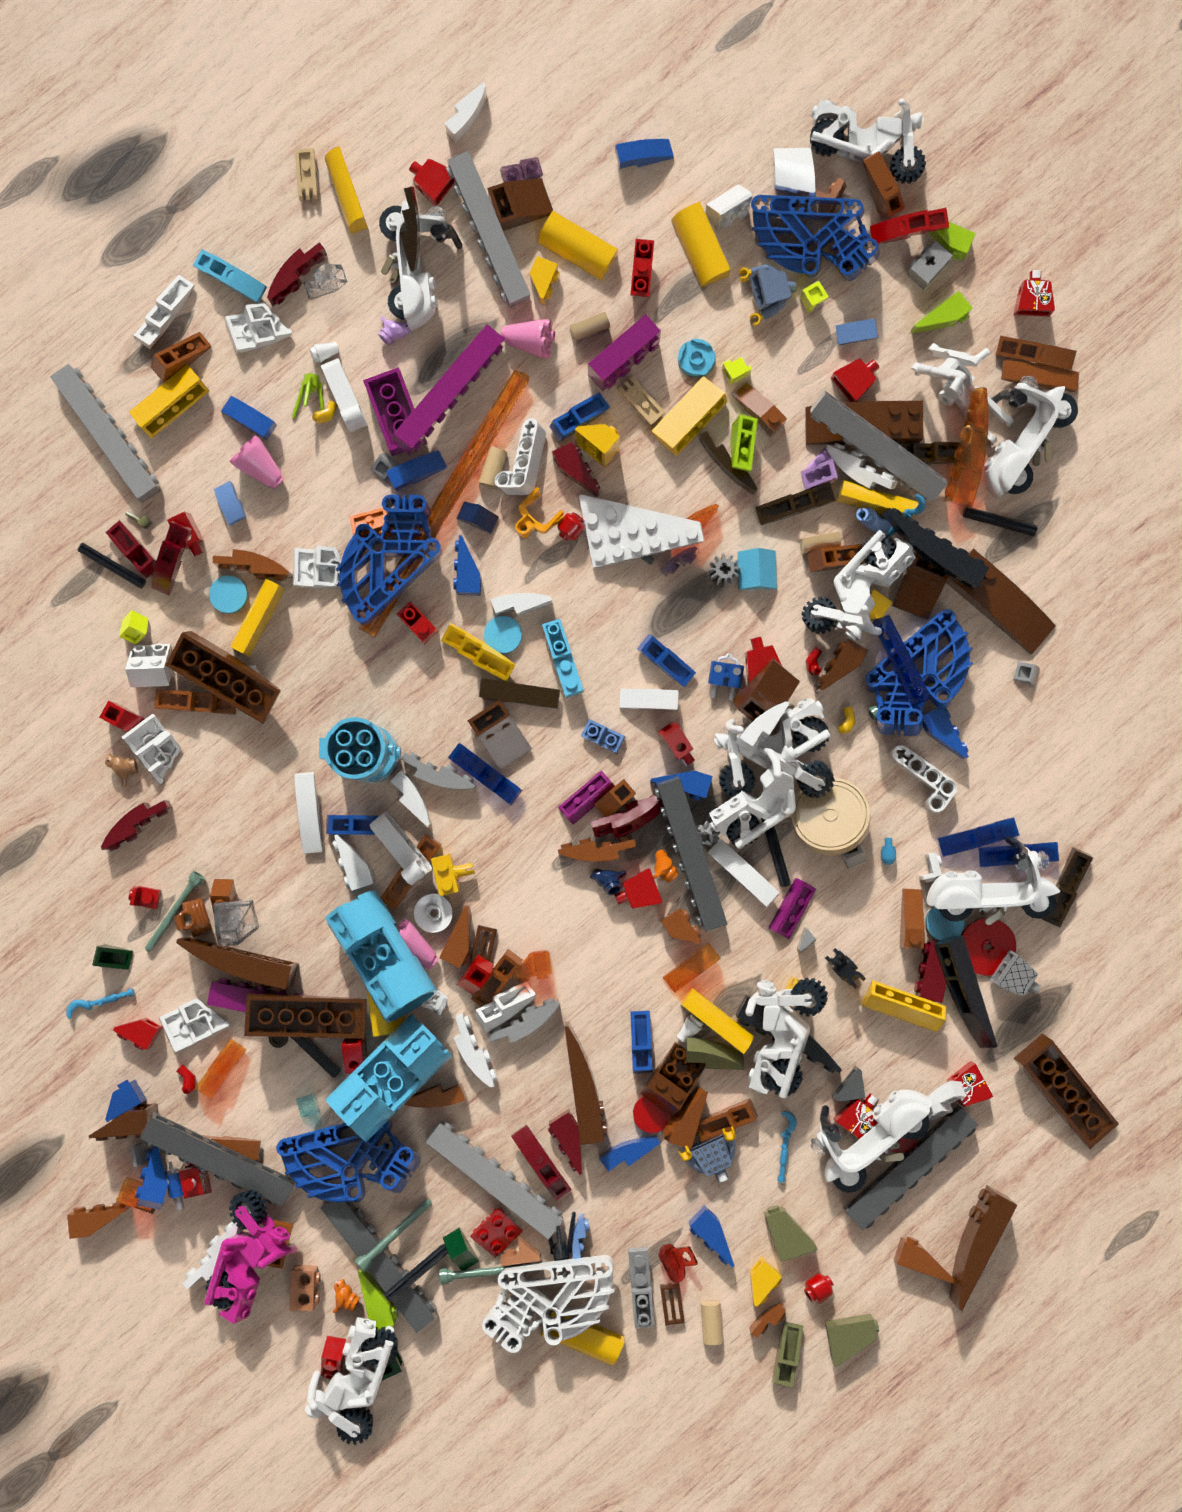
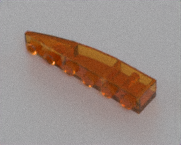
M985 387L974 388V391L971 393L970 406L965 414L966 421L960 433L959 447L955 451L954 465L950 470L949 484L945 489L944 501L963 507H973L984 467L989 413L987 388Z

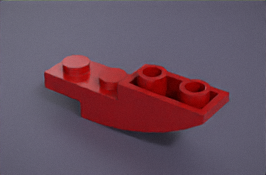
M947 207L931 211H918L871 225V238L880 245L908 239L919 234L948 229Z

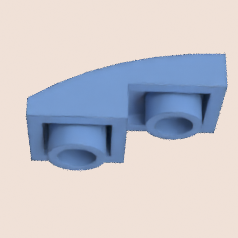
M876 319L836 325L838 345L878 338Z
M231 481L214 489L222 513L230 526L247 518L243 504L238 499L234 484Z
M591 719L588 720L581 737L618 754L625 740L624 735Z
M584 1213L579 1215L574 1229L573 1259L581 1258V1252H584L583 1239L579 1240L580 1238H586V1231H589L588 1219H584Z

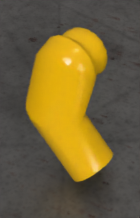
M329 401L326 410L315 411L312 414V419L317 423L331 421L338 404Z
M853 707L843 708L845 721L843 724L838 725L840 734L850 733L856 724Z

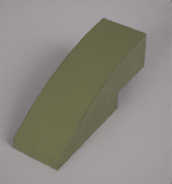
M687 1037L686 1062L705 1063V1069L744 1070L743 1053L715 1041Z
M789 1322L783 1323L771 1383L794 1387L803 1325Z

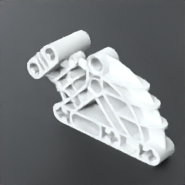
M608 1255L505 1267L498 1277V1284L503 1288L502 1292L499 1293L496 1304L490 1309L483 1320V1331L492 1339L497 1334V1343L502 1338L501 1346L510 1353L518 1352L526 1337L538 1328L542 1322L545 1340L550 1345H558L562 1340L582 1333L592 1324L601 1322L599 1319L600 1315L604 1310L609 1309L607 1303L610 1294L615 1292V1289L612 1288L614 1260ZM602 1263H605V1265L608 1266L607 1270H605L604 1267L601 1266ZM564 1267L567 1271H570L569 1274H566L565 1271H562ZM546 1269L551 1272V1277L526 1279L523 1276V1272ZM506 1274L509 1278H512L511 1281H508V1278H504ZM595 1279L594 1289L578 1291L585 1280ZM565 1283L553 1300H550L534 1287ZM506 1289L518 1297L516 1299L511 1296L507 1301L509 1304L504 1302ZM591 1297L585 1306L565 1308L571 1299ZM530 1308L542 1317L531 1324L528 1320L532 1319L534 1313ZM554 1310L557 1316L550 1317L547 1311ZM573 1315L568 1319L563 1320V1316ZM556 1330L560 1336L553 1337L550 1331Z

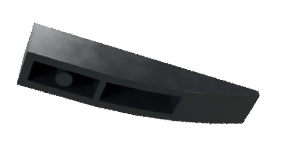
M888 508L883 515L894 530L924 560L969 589L974 590L978 588L989 569L983 560L972 558L966 550L962 548L957 549L952 546L951 541L946 538L941 539L937 537L933 530L922 528L919 526V522L902 516V512L896 508Z
M964 936L947 937L934 944L951 997L980 1048H996L998 1045Z
M746 994L735 1014L739 1018L738 1022L747 1027L749 1024L756 1027V1032L763 1036L767 1033L773 1037L772 1040L775 1042L773 1034L770 1031L763 1030V1015L766 1005L756 1004L753 1015L747 1016L746 1008L751 997ZM809 1034L803 1052L807 1055L806 1059L815 1064L817 1062L824 1064L823 1068L831 1073H834V1071L840 1073L842 1069Z

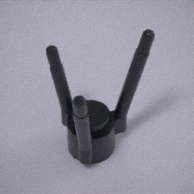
M572 1212L567 1245L566 1242L561 1241L560 1226H556L557 1243L553 1244L552 1237L548 1240L554 1261L569 1259V1253L572 1252L575 1212Z

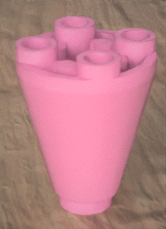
M542 319L507 325V327L503 326L501 336L505 338L503 342L509 346L539 358H550L551 343L555 341L556 332L552 330L551 320Z
M256 435L249 442L247 441L240 448L241 451L229 461L237 469L264 485L271 486L273 489L284 480L270 453Z
M404 918L398 926V932L412 955L417 956L423 968L430 970L437 962L438 956H436L435 951L415 926Z

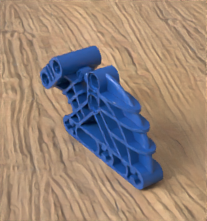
M756 195L751 201L754 223L752 231L756 232L760 241L758 246L763 247L768 254L766 259L774 260L788 270L805 274L808 277H815L820 271L821 257L824 256L826 260L840 269L845 280L852 281L862 273V269H867L866 265H872L879 258L878 243L870 238L865 225L861 221L864 215V206L858 199ZM760 202H763L765 206H761V209H758L756 205H760ZM798 203H800L801 207L806 208H799V211H796L794 207H797ZM816 204H835L842 207L838 213H816L812 211V207ZM845 205H847V208L850 209L846 210L847 214H845ZM855 206H858L859 210H857L856 214H853L852 210ZM770 217H780L788 228L771 227ZM799 218L831 219V221L813 236ZM856 220L858 221L860 235L857 237L853 236L856 233L855 229H851L849 232L845 230ZM774 233L794 234L801 244L780 243ZM833 240L835 241V244L832 246L833 252L837 249L839 250L836 256L822 251ZM812 243L818 244V248L814 252L808 251V247ZM869 248H873V250H871V253L867 252V250L869 251ZM789 249L803 250V255L794 253ZM809 263L816 264L815 270L811 272L806 270V266ZM851 266L852 270L850 269V272H846V269Z
M395 494L386 495L382 499V507L387 514L384 516L381 536L368 524L363 523L356 527L355 534L345 548L341 563L336 568L337 572L340 571V581L336 586L338 588L341 587L343 595L341 602L343 604L346 603L354 619L362 625L371 623L442 554V546L439 541L431 538V530L428 523L431 509L425 498L421 495H409V499L406 495H403V498ZM390 526L396 528V530H391L393 536H397L398 540H383ZM418 527H423L424 533H426L428 538L427 540H414L415 536H421V532L417 530ZM362 531H370L368 537L361 538ZM376 544H383L381 551H374ZM432 545L433 547H436L437 550H430L429 547ZM368 549L369 552L362 558L365 550ZM424 551H425V553L429 556L428 559H427L426 556L423 554ZM386 556L408 557L386 578ZM420 557L424 559L422 565L407 579H400L401 573L415 559ZM370 561V572L358 582V571ZM395 578H397V580L401 583L400 586H399V584L394 580ZM370 581V594L363 600L360 590ZM389 585L395 589L393 592L387 588ZM369 605L374 611L371 612L366 606ZM360 612L365 613L366 618H362Z
M942 610L867 673L865 677L866 688L868 691L876 693L875 699L878 706L877 730L881 734L894 735L895 730L898 731V736H900V731H904V736H917L922 730V713L926 696L936 707L945 709L949 707L951 700L963 686L968 670L974 664L970 662V653L973 648L969 647L967 641L969 633L963 631L952 610ZM946 636L949 644L938 653V641ZM952 651L953 660L936 674L937 663ZM924 654L923 674L902 673ZM898 656H908V658L904 662H902L898 667H896L893 671H884V668L887 667L891 662H893ZM949 672L945 681L942 682L940 679ZM932 681L935 685L927 687L924 683ZM879 691H893V693H887L886 700L888 701L883 702ZM909 692L923 693V696L919 699L918 704L914 703L916 701L915 694ZM946 695L948 699L941 701L938 699V696Z
M390 1119L367 1142L358 1135L341 1139V1132L344 1129L350 1128L346 1123L284 1138L276 1146L277 1153L281 1155L287 1170L285 1175H290L297 1184L295 1188H301L309 1194L307 1195L308 1198L316 1197L330 1202L362 1201L365 1197L363 1178L381 1184L388 1191L400 1193L409 1182L406 1180L407 1176L412 1177L409 1174L410 1171L415 1172L420 1164L419 1154L405 1147L390 1132L392 1128V1121ZM386 1133L393 1143L390 1150H388L390 1146L388 1143H383L381 1147H378ZM325 1135L331 1137L326 1139V1143L322 1141ZM360 1141L348 1161L329 1150V1148ZM287 1145L293 1147V1148H289V1149H288V1152H285V1151H284V1149L287 1148ZM310 1154L321 1162L305 1166L301 1156ZM369 1160L371 1161L369 1168L373 1171L376 1167L378 1169L375 1174L362 1173ZM329 1166L338 1173L317 1178L310 1170ZM350 1168H354V1169H355V1174H354V1176L351 1177V1178H348V1176H347L348 1170H349ZM340 1178L342 1180V1184L327 1183L328 1181ZM357 1187L359 1193L356 1197L352 1198L351 1190Z

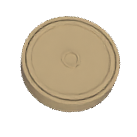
M835 778L834 786H829L831 791H825V796L819 794L820 798H816L815 795L813 798H810L809 795L806 796L801 790L795 799L796 810L792 814L795 833L804 846L818 854L833 856L847 853L864 840L870 828V807L866 796L856 785L840 778Z

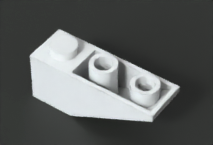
M334 835L335 840H333L335 850L339 851L341 856L339 864L342 870L345 869L346 877H344L347 888L353 891L375 884L376 881L371 865L341 835Z

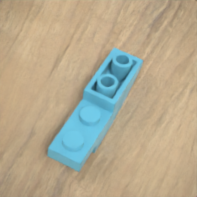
M203 249L193 264L198 270L224 283L229 288L256 303H259L267 289V286Z
M557 619L542 624L565 697L568 698L583 693L584 690L561 620Z

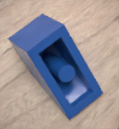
M127 1079L117 1085L119 1089L112 1093L105 1118L106 1122L147 1100L136 1080L129 1082Z

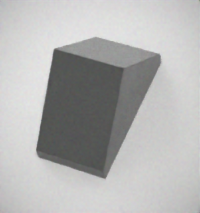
M855 1065L832 1097L838 1102L865 1098L862 1070Z

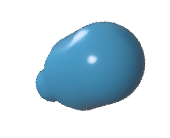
M885 838V846H882L881 861L886 865H891L896 861V849L892 846V838Z

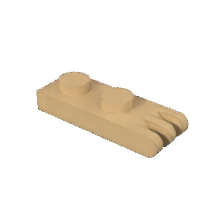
M314 148L295 149L299 201H303V193H306L307 200H311L312 192L314 200L318 199L315 150Z
M630 376L628 379L632 385L624 381L622 384L627 390H624L621 386L617 387V390L642 418L652 426L665 415V411L634 377Z

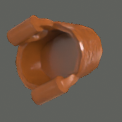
M202 897L182 902L184 911L174 916L178 931L190 930L193 938L212 931ZM185 915L191 917L192 922L189 926L185 925L183 918Z

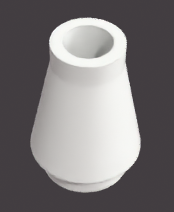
M336 342L315 344L310 348V353L315 363H321L339 353V348Z
M694 1014L687 1016L677 1037L686 1043L687 1037L692 1038L703 1029L704 1022Z

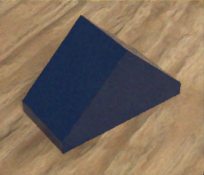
M464 501L456 519L492 534L499 516L479 504Z

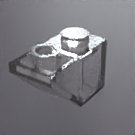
M323 264L303 283L309 300L338 291L348 281L341 264Z

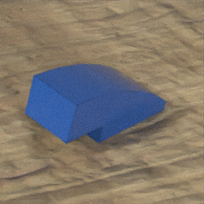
M644 139L615 145V153L620 169L634 165L642 167L674 158L669 139Z
M599 392L552 420L549 427L558 441L561 442L574 434L577 426L588 425L609 410L610 407Z
M230 396L221 410L222 413L266 441L277 427L275 421L233 396Z
M437 450L387 470L386 473L394 489L398 491L448 467L441 453Z
M648 634L637 648L647 659L683 687L696 674L691 667L652 635Z
M327 815L326 834L376 835L370 828V824L379 816Z
M630 1011L633 1074L652 1073L650 1011Z
M654 1136L622 1142L601 1153L599 1159L608 1172L622 1161H625L630 1166L659 1145L660 1139Z

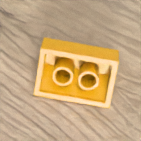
M606 424L577 426L575 429V444L605 468L619 451L620 436L613 426L608 427Z

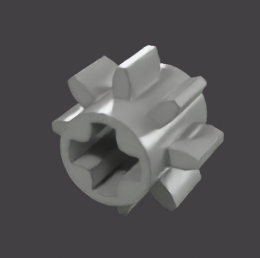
M708 821L705 822L704 826L699 825L697 831L701 844L711 847L713 842H718L720 831L716 833Z

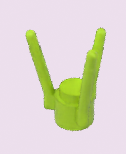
M304 374V381L301 382V388L292 414L293 419H295L304 390L306 392L303 406L307 407L309 394L315 393L317 389L321 411L324 410L323 383L319 382L318 375Z

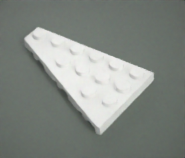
M579 495L593 568L705 542L702 525L698 521L591 496Z

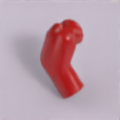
M814 647L805 661L807 670L811 675H819L821 673V667H819L817 659L822 654V650Z
M182 1064L176 1072L183 1077L182 1092L190 1094L195 1089L196 1076Z

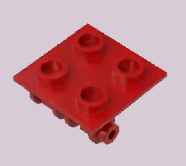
M501 1207L495 1208L490 1217L487 1216L486 1220H483L482 1224L476 1229L474 1228L473 1233L470 1235L475 1242L495 1258L523 1232V1229L504 1214L505 1211Z

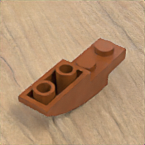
M1000 335L996 355L1072 370L1077 351Z
M233 549L232 557L213 556V564L221 570H230V567H236L239 571H249V568H251L250 573L256 576V579L261 580L275 577V580L286 581L287 578H292V573L282 565L254 552Z
M630 836L618 839L619 843L612 844L611 841L600 843V847L597 848L595 841H591V838L579 840V845L572 846V842L561 845L558 854L582 861H610L619 859L618 851L636 847L635 839L630 840Z

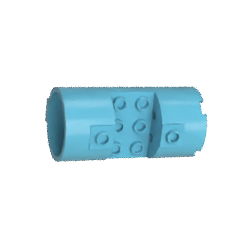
M351 717L337 722L328 731L325 738H319V759L326 760L332 770L342 777L366 783H377L387 779L394 773L401 759V747H399L394 736L387 730L366 719Z
M376 890L357 896L358 899L350 903L346 902L342 906L335 908L325 918L346 956H349L365 983L366 990L384 1020L391 1022L424 1004L436 994L437 989L417 956L412 955L396 928L397 923Z
M411 1014L325 1100L335 1113L358 1136L367 1142L453 1055L447 1049L443 1052L444 1046Z

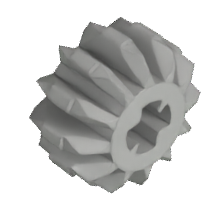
M722 554L721 560L718 556H715V562L709 563L712 568L708 569V573L714 574L710 577L711 581L716 578L718 579L716 585L723 581V586L726 587L727 580L730 584H734L733 578H739L736 572H739L741 568L734 567L738 564V560L731 562L732 555L726 559V555ZM722 566H725V569L729 570L726 574H723V571H720Z

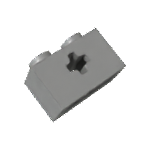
M937 241L932 246L928 244L921 252L922 257L919 260L915 258L909 265L910 271L907 276L923 290L949 263L953 256Z

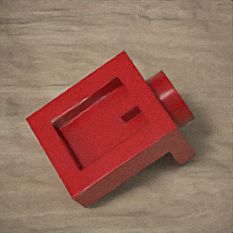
M134 886L129 892L128 900H130L131 906L158 909L161 890Z

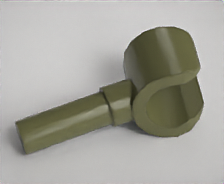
M128 511L125 514L144 529H147L152 524V521L145 515L140 519Z

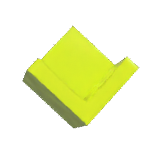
M817 281L802 290L800 300L808 313H811L815 306L826 301L829 296L820 281Z
M741 357L733 362L728 360L722 365V370L730 385L750 375L752 371L751 366L747 367Z
M131 610L122 620L119 637L137 645L146 635L149 619Z

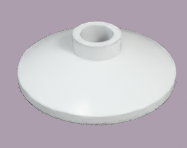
M429 894L422 897L414 909V918L417 925L424 931L431 933L444 930L450 924L453 916L450 902L445 897L439 896V894ZM432 909L437 910V916L431 915Z

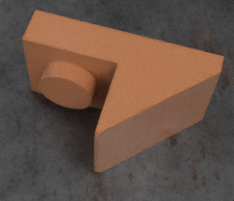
M838 178L835 183L831 184L829 195L816 190L817 197L841 198L847 185L845 180ZM820 204L822 213H834L837 207L835 204Z
M519 1235V1251H516V1249L505 1250V1253H502L500 1258L501 1266L536 1262L541 1260V1252Z

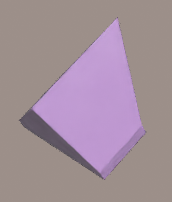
M825 448L805 470L801 471L805 490L813 489L829 482L834 484L838 478L833 458Z

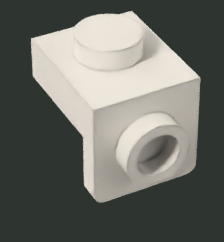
M933 852L924 854L929 873L919 876L920 880H926V883L935 881L937 876L942 875L940 869L942 867L941 858Z
M437 990L436 994L421 1006L433 1010L440 1015L447 1006L448 997L443 992Z

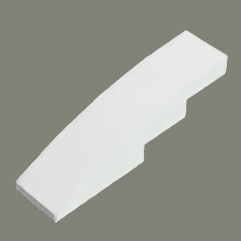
M178 275L155 300L156 306L146 315L145 323L134 334V339L151 349L185 304L195 287L194 284Z
M314 772L295 774L296 801L303 854L322 852L320 807Z
M721 838L708 851L712 858L766 907L780 894Z

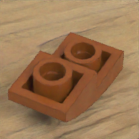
M779 1302L760 1314L749 1327L751 1334L758 1338L760 1334L763 1335L769 1326L768 1322L774 1326L778 1322H782L786 1315L784 1304Z

